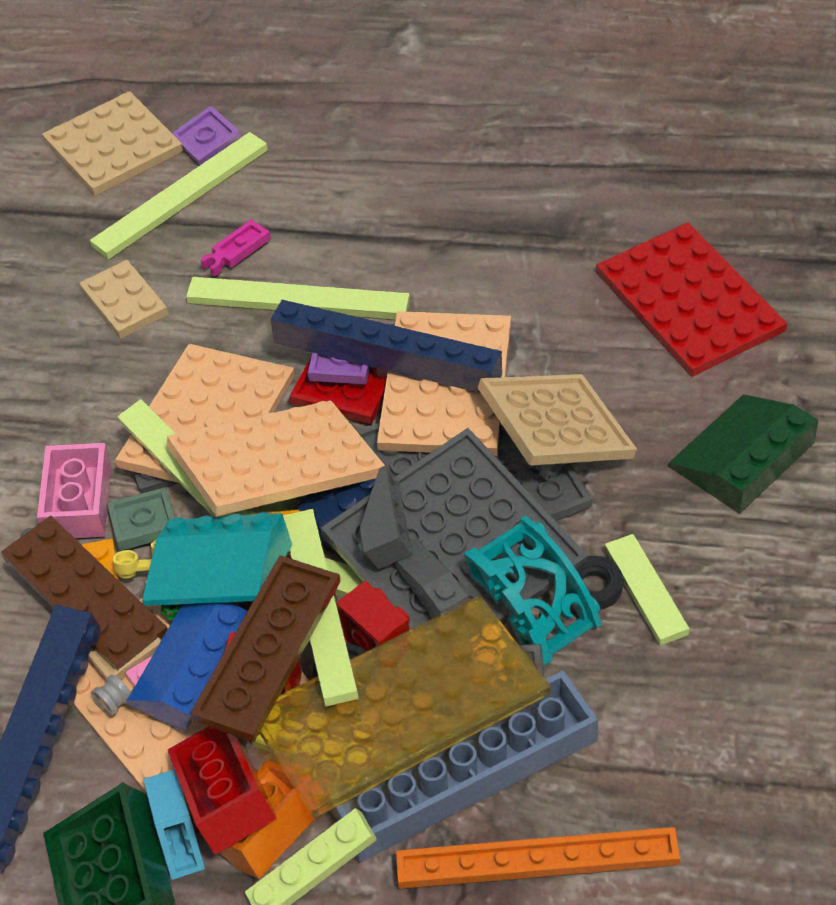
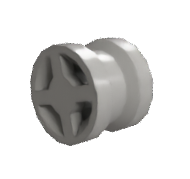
M113 674L106 678L105 684L101 688L96 687L91 691V696L95 703L110 717H113L118 712L120 705L127 704L126 701L131 694L128 687Z

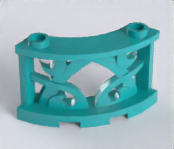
M523 516L519 519L520 523L479 550L473 547L465 552L464 556L471 579L477 582L496 603L503 601L512 614L507 619L520 645L542 644L543 665L545 666L553 660L552 655L592 627L598 628L602 625L598 614L600 606L590 595L573 564L548 535L545 527L540 522H533L527 516ZM525 539V542L533 550L526 549L522 543L517 551L519 556H516L510 548ZM502 553L505 556V558L491 561ZM524 568L541 570L554 576V594L551 607L540 599L531 598L523 600L519 593L525 584ZM515 572L517 581L516 583H511L505 575L512 576ZM570 605H574L579 619L565 627L559 616L561 615L564 619L574 617L569 609ZM532 608L542 611L539 614L538 620L531 613ZM554 627L558 633L546 641V637Z

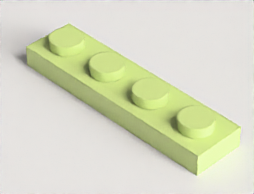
M355 808L246 890L245 893L251 905H291L375 842L377 838L362 812Z

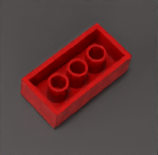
M208 726L167 750L195 824L215 855L226 848L234 846L241 839L257 830L265 828L269 823L277 819L240 737Z

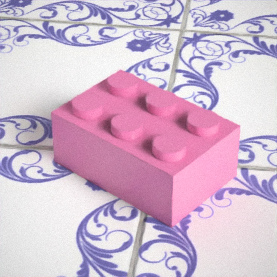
M105 443L45 446L37 513L39 523L51 515L74 538L105 537L112 466Z

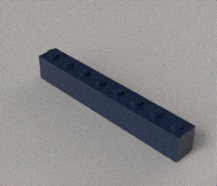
M283 299L270 319L275 344L481 393L478 389L481 378L502 377V351Z
M55 604L1 738V874L4 873L6 866L14 858L19 832H22L27 825V812L31 801L36 799L41 787L40 778L44 768H47L51 763L53 757L52 748L56 737H59L63 732L65 726L64 717L68 706H71L76 699V686L80 676L84 675L88 668V655L91 647L98 642L100 625L92 613Z

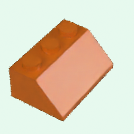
M269 760L256 772L277 819L269 823L265 828L257 830L241 839L234 846L219 852L238 870L257 879H260L272 867L277 859L327 806L310 776Z

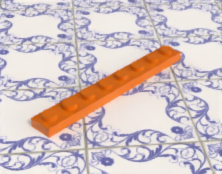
M675 827L396 850L399 889L680 865Z

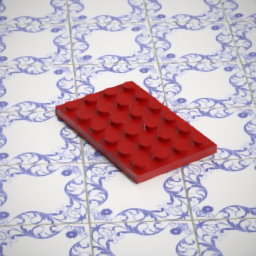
M689 222L596 264V273L691 377L787 330V322Z

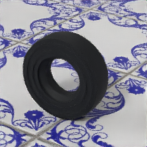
M588 556L587 562L576 570L582 580L588 575L593 574L600 575L606 579L607 585L604 589L588 591L598 602L600 610L608 608L616 603L622 594V572L618 565L608 558Z

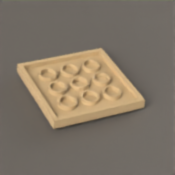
M130 91L42 133L43 140L94 196L183 152L182 143Z
M582 374L480 379L479 391L529 465L634 458L637 448Z

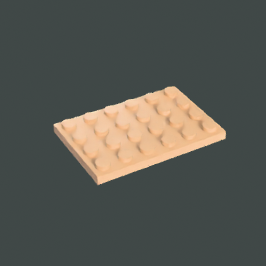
M397 311L395 326L502 351V377H506L511 316ZM388 371L377 448L378 450L431 453L466 428H469L490 452L497 456L501 422L481 393Z
M188 344L149 408L176 434L182 431H191L210 425H219L238 419L274 413L295 377L294 368ZM131 434L115 459L117 468L179 483Z
M331 400L302 407H293L275 413H266L247 419H238L224 424L210 425L201 429L182 431L178 434L167 436L168 449L216 516L375 479L379 468L385 466Z

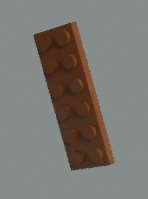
M51 515L1 551L3 559L53 609L56 604L92 613L100 625L98 642L92 645V648L117 671L157 638L163 639L168 630L167 626L144 606L135 595Z
M279 555L190 713L192 721L255 742L341 582L340 574Z

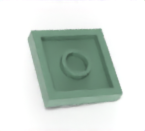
M166 487L107 503L119 551L155 541L166 523L175 518Z

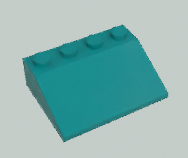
M261 512L256 515L240 516L239 514H231L225 517L202 516L192 519L177 517L169 520L156 539L142 599L144 606L254 601L279 555L286 557L293 545L282 513L269 514Z

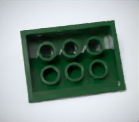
M743 394L668 463V467L741 514L815 443L818 419L794 404Z
M122 782L43 833L59 905H176L147 794Z

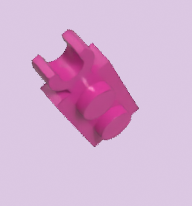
M252 219L214 245L211 248L212 254H207L201 258L202 269L210 266L211 275L216 276L222 271L224 265L232 268L271 240L270 231Z

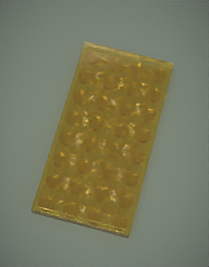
M479 595L441 617L437 616L351 659L350 664L359 699L325 707L319 677L317 676L279 695L259 734L312 817L316 818L551 694V686Z

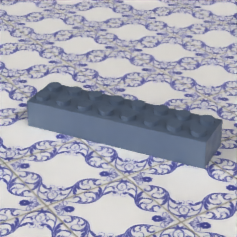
M564 670L325 788L328 809L336 822L355 808L362 812L377 838L375 842L356 855L358 861L362 862L597 742L598 718Z

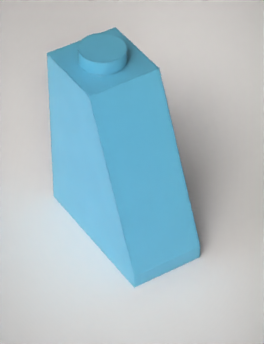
M175 769L144 778L154 823L171 880L205 870L183 790Z

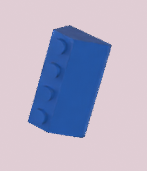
M231 602L182 604L126 703L186 733L192 722L190 713L225 653L230 632L236 633L248 611Z

